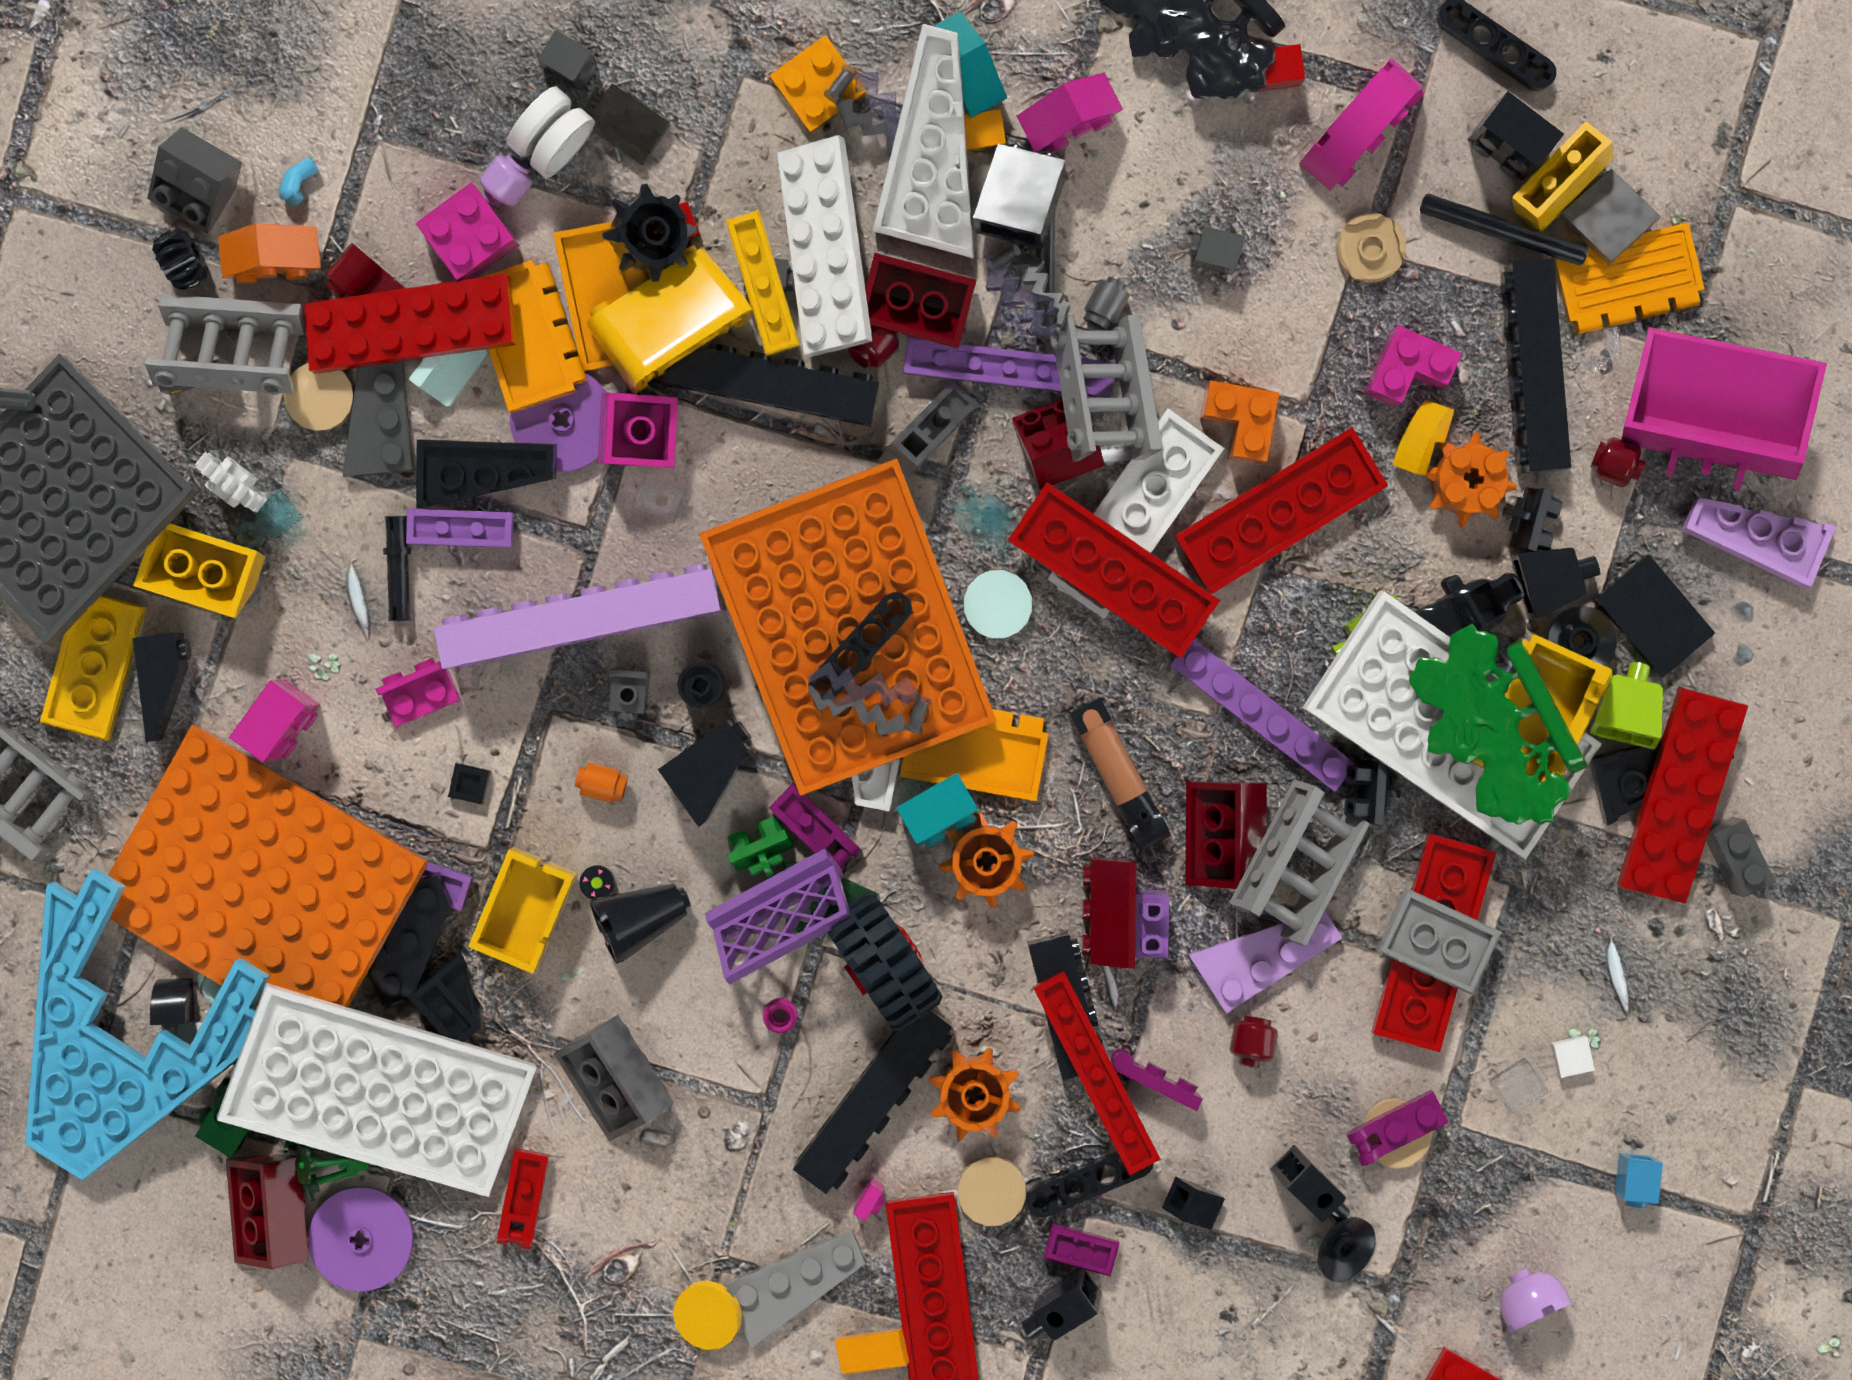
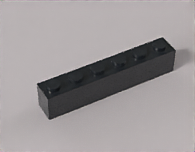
M1554 259L1512 262L1504 267L1505 272L1501 273L1500 284L1502 293H1507L1508 307H1504L1503 320L1505 327L1510 328L1511 341L1507 342L1506 355L1508 362L1513 364V376H1510L1509 390L1511 397H1515L1516 411L1512 413L1513 429L1515 432L1518 431L1519 445L1515 447L1516 464L1521 466L1522 474L1571 468Z
M720 344L716 345V350L701 346L667 368L665 384L670 387L868 427L872 425L879 390V383L873 382L874 376L853 372L852 377L838 375V368L819 365L818 370L804 368L805 362L785 358L784 363L770 361L771 355L766 356L765 353L751 351L749 357L736 354L737 348Z
M932 1009L903 1030L893 1031L794 1162L793 1170L825 1194L832 1187L837 1190L849 1174L845 1169L852 1160L859 1162L870 1145L866 1141L872 1133L875 1132L879 1135L891 1118L887 1113L893 1105L896 1104L900 1107L912 1091L908 1086L915 1076L921 1079L933 1063L929 1058L936 1048L942 1051L953 1037V1034L949 1032L952 1029V1022Z

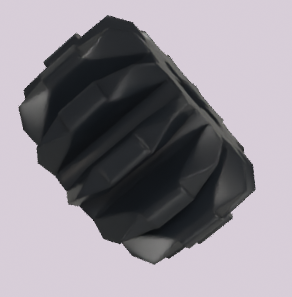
M180 228L172 231L168 230L161 234V237L154 240L152 251L156 256L155 260L158 262L160 270L164 272L167 280L175 288L181 290L189 287L193 288L200 284V281L207 278L208 266L205 263V258L187 231Z

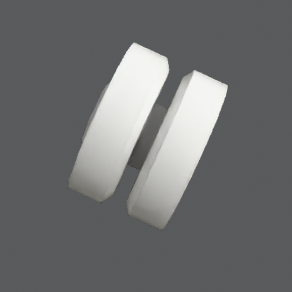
M557 86L549 88L530 104L514 124L506 141V144L521 158L532 155L530 160L531 167L545 179L560 171L574 157L588 139L595 124L594 119L583 109L576 108L570 110V98Z

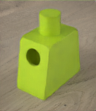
M1632 662L1629 664L1627 677L1613 675L1591 725L1589 734L1655 750L1662 736L1663 687L1660 684L1647 682L1650 672L1648 665Z

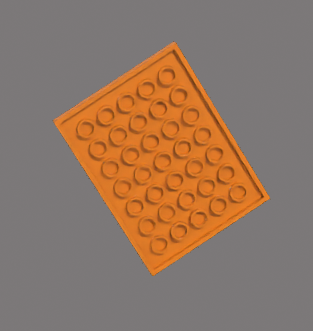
M897 458L699 533L800 796L997 722ZM895 591L902 592L911 601L912 611L909 618L831 701L835 706H839L854 700L863 699L866 711L879 703L887 722L901 712L904 723H909L916 699L928 702L929 706L922 725L923 731L921 734L904 730L879 735L875 720L863 725L853 706L848 707L833 717L829 705L821 711L818 710L808 689L809 679L812 674L888 593ZM890 599L887 602L890 609L884 617L880 611L874 617L883 621L887 629L891 630L894 624L889 623L888 620L894 614L902 616L905 613L902 608L905 602L902 599H899L897 602ZM867 624L862 630V638L867 643H877L882 638V629L876 624ZM843 650L838 656V664L843 669L850 670L858 664V655L852 650ZM832 663L826 667L832 673L825 680L820 677L815 680L818 684L816 691L819 694L824 691L830 694L833 691L830 686L831 682L836 677L839 678L840 682L846 678V676L841 675L835 670Z
M191 725L108 874L126 886L109 919L221 986L234 961L243 958L270 975L268 984L349 1007L429 861L198 725ZM261 993V995H260V997H259V999H258V1001H257V1003H256V1005H255L256 1007H257L258 1004H259V1001H260V998H261V996H262V993Z

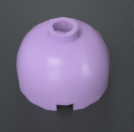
M1528 1268L1509 1277L1512 1284L1502 1291L1500 1311L1511 1333L1573 1302L1562 1283L1552 1274L1546 1272L1530 1274Z

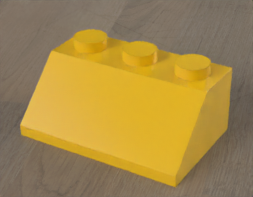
M169 523L145 549L133 586L236 619L255 590L266 556L258 551Z

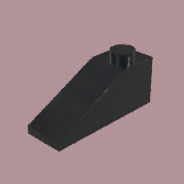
M167 633L133 638L146 742L163 740L188 669L187 660L191 659V646L189 640L184 639V633Z

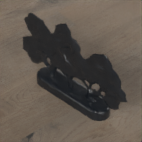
M1100 0L1116 14L1126 13L1138 16V23L1129 33L1132 57H1145L1150 53H1156L1158 57L1170 58L1174 57L1179 50H1186L1190 53L1186 78L1191 95L1198 99H1211L1213 97L1236 99L1245 90L1257 92L1260 88H1265L1267 86L1265 71L1275 61V50L1270 44L1249 40L1247 32L1248 22L1253 21L1269 37L1277 36L1286 27L1280 15L1266 0H1233L1242 9L1240 15L1234 21H1223L1213 14L1211 5L1214 0ZM1223 25L1230 26L1227 32L1219 30L1220 27ZM1237 28L1239 31L1236 35L1238 38L1241 37L1236 50H1231L1228 46L1229 36ZM1245 43L1250 46V50L1247 53L1242 52Z

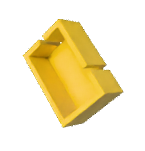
M517 847L508 849L468 947L529 973H535L539 969L551 941L546 938L553 935L579 873L550 861L542 866L543 858Z

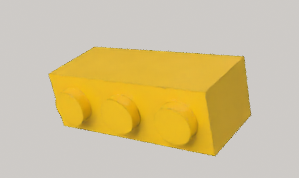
M1585 121L1513 195L1512 201L1515 214L1534 229L1544 231L1614 159L1612 141Z

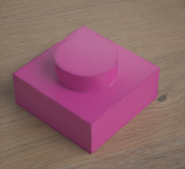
M873 1178L870 1179L854 1206L853 1215L864 1221L867 1220L870 1213L876 1216L886 1198L881 1195L883 1193V1184Z

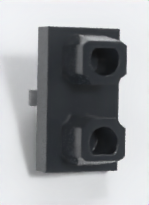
M1525 487L1523 498L1517 497L1515 508H1504L1502 515L1511 518L1508 530L1513 532L1510 548L1525 551L1551 549L1554 537L1552 532L1543 530L1545 518L1556 519L1560 515L1563 504L1562 501L1552 496V490Z
M1361 760L1360 764L1348 765L1346 780L1348 784L1359 785L1358 798L1346 799L1344 815L1365 820L1369 824L1383 825L1384 810H1390V797L1400 798L1401 790L1391 789L1392 776H1387V766L1382 762Z

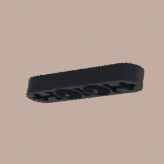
M1446 0L1436 14V21L1443 31L1532 91H1542L1554 82L1556 67L1549 58L1466 1ZM1456 8L1460 11L1458 14L1459 19L1466 23L1471 17L1475 21L1464 33L1461 29L1465 24L1457 19L1453 23L1447 20L1449 13L1445 10L1451 12ZM1484 26L1488 28L1491 33L1489 43L1480 44L1474 40L1473 30L1475 27ZM1514 46L1520 54L1518 62L1514 64L1505 62L1502 58L1503 47ZM1528 56L1532 60L1527 65L1534 70L1543 67L1545 69L1543 76L1547 80L1542 78L1537 82L1533 79L1535 73L1530 68L1526 67L1522 72L1518 68L1526 61Z
M896 591L885 595L812 674L808 687L813 686L816 690L818 684L815 680L818 677L825 680L832 673L826 667L832 663L835 670L841 675L846 676V678L840 682L839 678L836 677L830 685L833 691L830 694L826 691L822 692L820 698L823 700L828 698L834 699L909 618L912 611L909 598L902 592ZM890 599L895 602L902 599L905 602L902 606L905 613L902 616L894 614L888 620L894 626L891 630H888L883 621L875 618L874 615L880 611L884 617L890 609L887 602ZM871 623L878 625L882 629V638L874 644L867 643L862 638L863 628ZM847 649L854 651L859 659L856 667L850 670L843 669L838 664L839 654Z
M1117 1151L1035 1184L1027 1192L1026 1201L1028 1209L1036 1217L1044 1218L1146 1176L1153 1169L1154 1163L1132 1175L1128 1173V1175L1122 1177L1121 1168L1115 1161L1120 1156ZM1106 1164L1111 1165L1116 1171L1115 1178L1109 1183L1100 1182L1096 1178L1098 1168ZM1070 1178H1078L1084 1184L1083 1191L1078 1196H1069L1064 1191V1185ZM1058 1184L1063 1202L1058 1203L1056 1196L1047 1201V1208L1042 1209L1039 1204L1033 1205V1202L1037 1200V1193L1042 1192L1044 1196L1052 1195L1055 1193L1052 1186Z

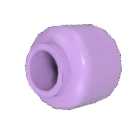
M511 153L507 156L497 155L480 177V183L485 189L483 196L497 207H500L502 203L508 206H515L532 185V178L529 174L531 168L523 160Z

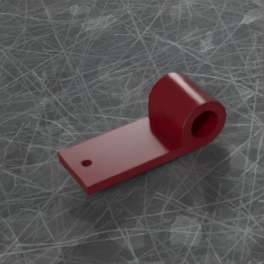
M352 242L325 273L329 278L326 285L341 298L346 293L350 296L405 289L404 286Z

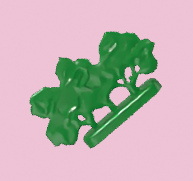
M1470 624L1450 636L1449 658L1447 661L1444 662L1436 657H1421L1416 663L1415 670L1410 674L1409 683L1422 703L1431 704L1443 710L1442 718L1430 727L1427 752L1438 755L1449 753L1454 760L1464 764H1468L1475 759H1479L1484 763L1483 775L1479 778L1475 788L1476 809L1479 813L1490 817H1501L1506 822L1517 825L1530 819L1540 825L1546 822L1552 823L1554 808L1559 803L1567 800L1571 788L1568 781L1561 775L1548 771V758L1551 751L1560 754L1564 764L1571 773H1577L1587 768V763L1523 642L1519 640L1507 647L1506 652L1514 669L1509 672L1497 668L1495 662L1498 649L1496 635L1489 634L1486 631H1477L1476 627ZM1495 674L1499 679L1488 682L1486 676ZM1520 678L1532 701V704L1522 709L1516 707L1515 703L1506 698L1504 694L1510 683ZM1538 712L1549 735L1544 742L1534 745L1523 740L1519 733L1518 725L1520 720ZM1523 747H1530L1532 751L1526 755L1521 749ZM1539 754L1540 757L1535 760L1540 765L1536 772L1530 776L1526 772L1529 759ZM1545 771L1547 779L1540 782L1538 778Z

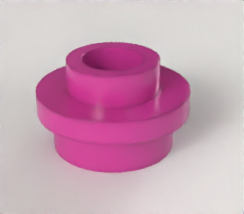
M785 998L771 1000L763 1010L764 1024L769 1030L776 1033H784L791 1030L797 1021L795 1005ZM777 1009H783L787 1013V1018L783 1021H778L774 1018V1012Z

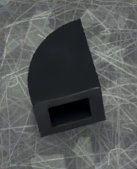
M193 978L158 979L153 986L151 994L150 1025L186 1024L194 1020Z
M1175 1176L1162 1208L1183 1222L1212 1230L1225 1198L1203 1186Z

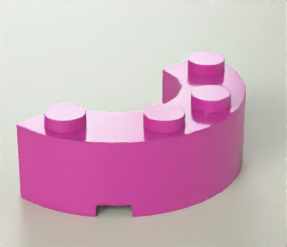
M1390 58L1386 65L1379 70L1299 164L1328 190H1331L1336 183L1343 187L1356 172L1351 166L1366 150L1372 154L1385 140L1386 137L1381 132L1390 123L1395 128L1409 112L1404 106L1407 105L1412 109L1425 94L1420 89L1423 85L1393 58Z

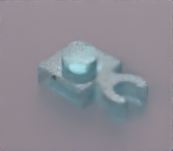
M963 486L961 491L969 495L970 502L962 506L954 501L951 506L957 512L972 513L974 516L969 524L999 541L1017 511L988 493L983 501L977 499L976 493L972 488Z
M278 490L267 499L258 512H253L258 519L255 522L241 524L237 532L243 535L250 529L254 530L256 537L248 546L251 549H256L264 543L268 532L274 539H277L304 517L282 490Z

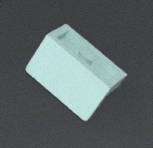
M485 349L444 356L425 357L408 380L446 407H450L487 358L489 352Z

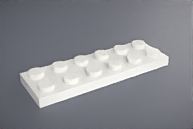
M836 135L778 152V164L804 355L813 357L872 342L845 138Z
M1166 409L1158 421L1163 449L1147 459L1133 460L1132 458L1093 513L1150 553L1225 449L1170 409ZM1051 572L1047 578L1048 581L1102 619H1105L1110 612L1054 572Z

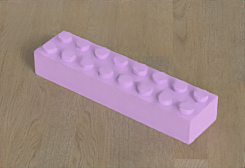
M698 564L685 567V574L674 577L673 572L670 573V571L649 575L650 582L641 584L635 578L615 582L616 589L605 591V587L594 586L581 589V596L571 598V594L566 593L545 597L546 604L537 605L536 601L532 602V600L511 604L512 611L503 612L502 608L477 611V618L469 620L468 616L463 615L443 618L442 626L433 627L442 669H457L725 612L720 587L713 569H707V565Z

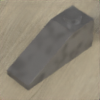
M953 380L891 442L878 461L883 464L897 458L907 481L979 403Z

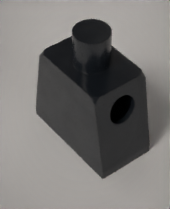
M1573 547L1527 552L1510 556L1515 575L1519 578L1525 590L1523 602L1528 619L1542 617L1585 596L1587 591L1584 580L1600 575V567L1596 557L1590 556L1578 560Z
M1295 1145L1270 1168L1287 1190L1321 1222L1329 1218L1336 1225L1349 1216L1350 1210L1343 1204L1346 1196Z
M1076 1268L1036 1298L1033 1315L1022 1321L1023 1329L1032 1340L1044 1332L1052 1340H1057L1098 1314L1102 1292L1086 1270Z

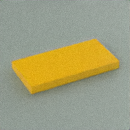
M101 595L63 635L40 723L105 741L111 740L134 657L133 638L140 635L147 607Z

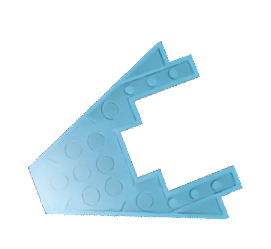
M99 869L90 870L78 895L56 882L48 883L46 887L25 1139L27 1146L80 1180H84L94 1174L238 1061L257 1009L255 1005L270 978V975L243 958L236 959L191 1045L169 1031L163 1030L158 1033L147 1056H144L99 1028L93 1022L108 993L82 978L80 974L126 887Z

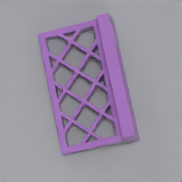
M825 848L705 913L706 921L714 932L724 979L729 985L833 930L851 917L841 879L844 878L842 869ZM829 886L825 895L817 894V892ZM811 901L820 902L813 915L804 914ZM799 902L794 911L786 910ZM830 905L838 906L839 912L828 918H823ZM781 917L788 918L789 921L782 932L774 930ZM768 919L764 928L756 926ZM800 921L808 923L804 931L796 935L793 934ZM751 933L759 935L752 948L744 947ZM738 935L734 944L726 942ZM769 938L777 939L772 948L762 951ZM739 954L747 955L741 965L732 968Z

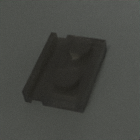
M613 83L609 86L591 115L595 121L592 132L641 166L645 164L646 159L650 153L652 154L671 125L669 121Z

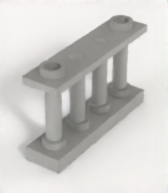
M160 294L158 307L165 326L170 327L163 358H146L145 367L152 384H158L163 387L188 386L258 391L271 395H278L280 393L293 394L294 386L288 368H283L289 336L305 335L306 323L301 304ZM184 328L205 329L198 362L177 361ZM221 330L240 331L233 365L212 363L218 334ZM254 333L275 334L268 367L248 366Z
M1067 315L1063 328H1059L1057 322L1050 327V342L1055 352L1068 429L1067 443L1071 449L1073 461H1080L1095 452V446L1129 445L1132 450L1133 460L1147 459L1161 451L1163 448L1140 315H1127L1115 325H1112L1110 327L1111 331H1076L1073 315ZM1078 345H1112L1117 364H1081ZM1084 378H1118L1122 397L1087 398ZM1123 411L1125 413L1128 431L1093 432L1090 412Z
M0 712V738L8 743L7 747L0 754V777L19 753L36 765L5 805H0V836L31 861L43 859L51 849L44 842L46 839L44 834L74 797L79 800L91 799L95 793L87 788L89 783L85 778L73 771L68 773L5 723L7 718ZM48 775L60 784L63 789L32 827L28 826L26 828L16 820L18 818L16 813Z
M1293 780L1229 903L1242 911L1259 917L1263 910L1286 924L1280 934L1281 937L1306 947L1356 849L1361 843L1369 823L1365 820L1345 816L1344 814L1341 819H1338L1318 805L1325 792L1314 785ZM1311 818H1314L1334 832L1325 850L1302 836ZM1295 848L1317 862L1309 881L1286 867ZM1279 879L1302 893L1293 911L1270 898Z

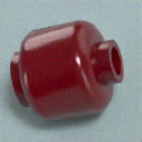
M870 325L872 342L849 347L848 352L852 359L864 368L869 366L878 368L898 350L899 340L896 335L897 332Z
M1612 437L1606 443L1600 442L1590 467L1595 468L1596 478L1618 487H1626L1631 479L1639 480L1646 461L1640 460L1641 449L1639 446Z
M1244 1015V1020L1237 1021L1234 1024L1229 1049L1232 1055L1240 1057V1065L1260 1068L1261 1062L1273 1060L1278 1031L1271 1026V1020Z

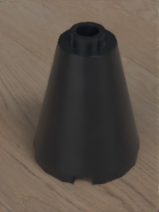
M674 883L596 897L590 901L599 932L603 934L606 941L605 945L615 964L624 962L686 917V908L691 906L685 889L683 887L677 889Z

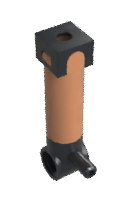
M1097 697L1068 712L1077 733L1081 736L1139 851L1141 852L1170 837L1171 833L1111 721L1112 718L1101 697Z

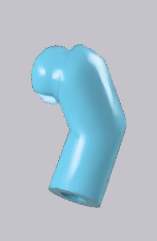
M310 156L287 169L283 174L278 192L280 198L285 200V203L290 207H295L303 201V195L299 191L302 181L319 172L318 167Z

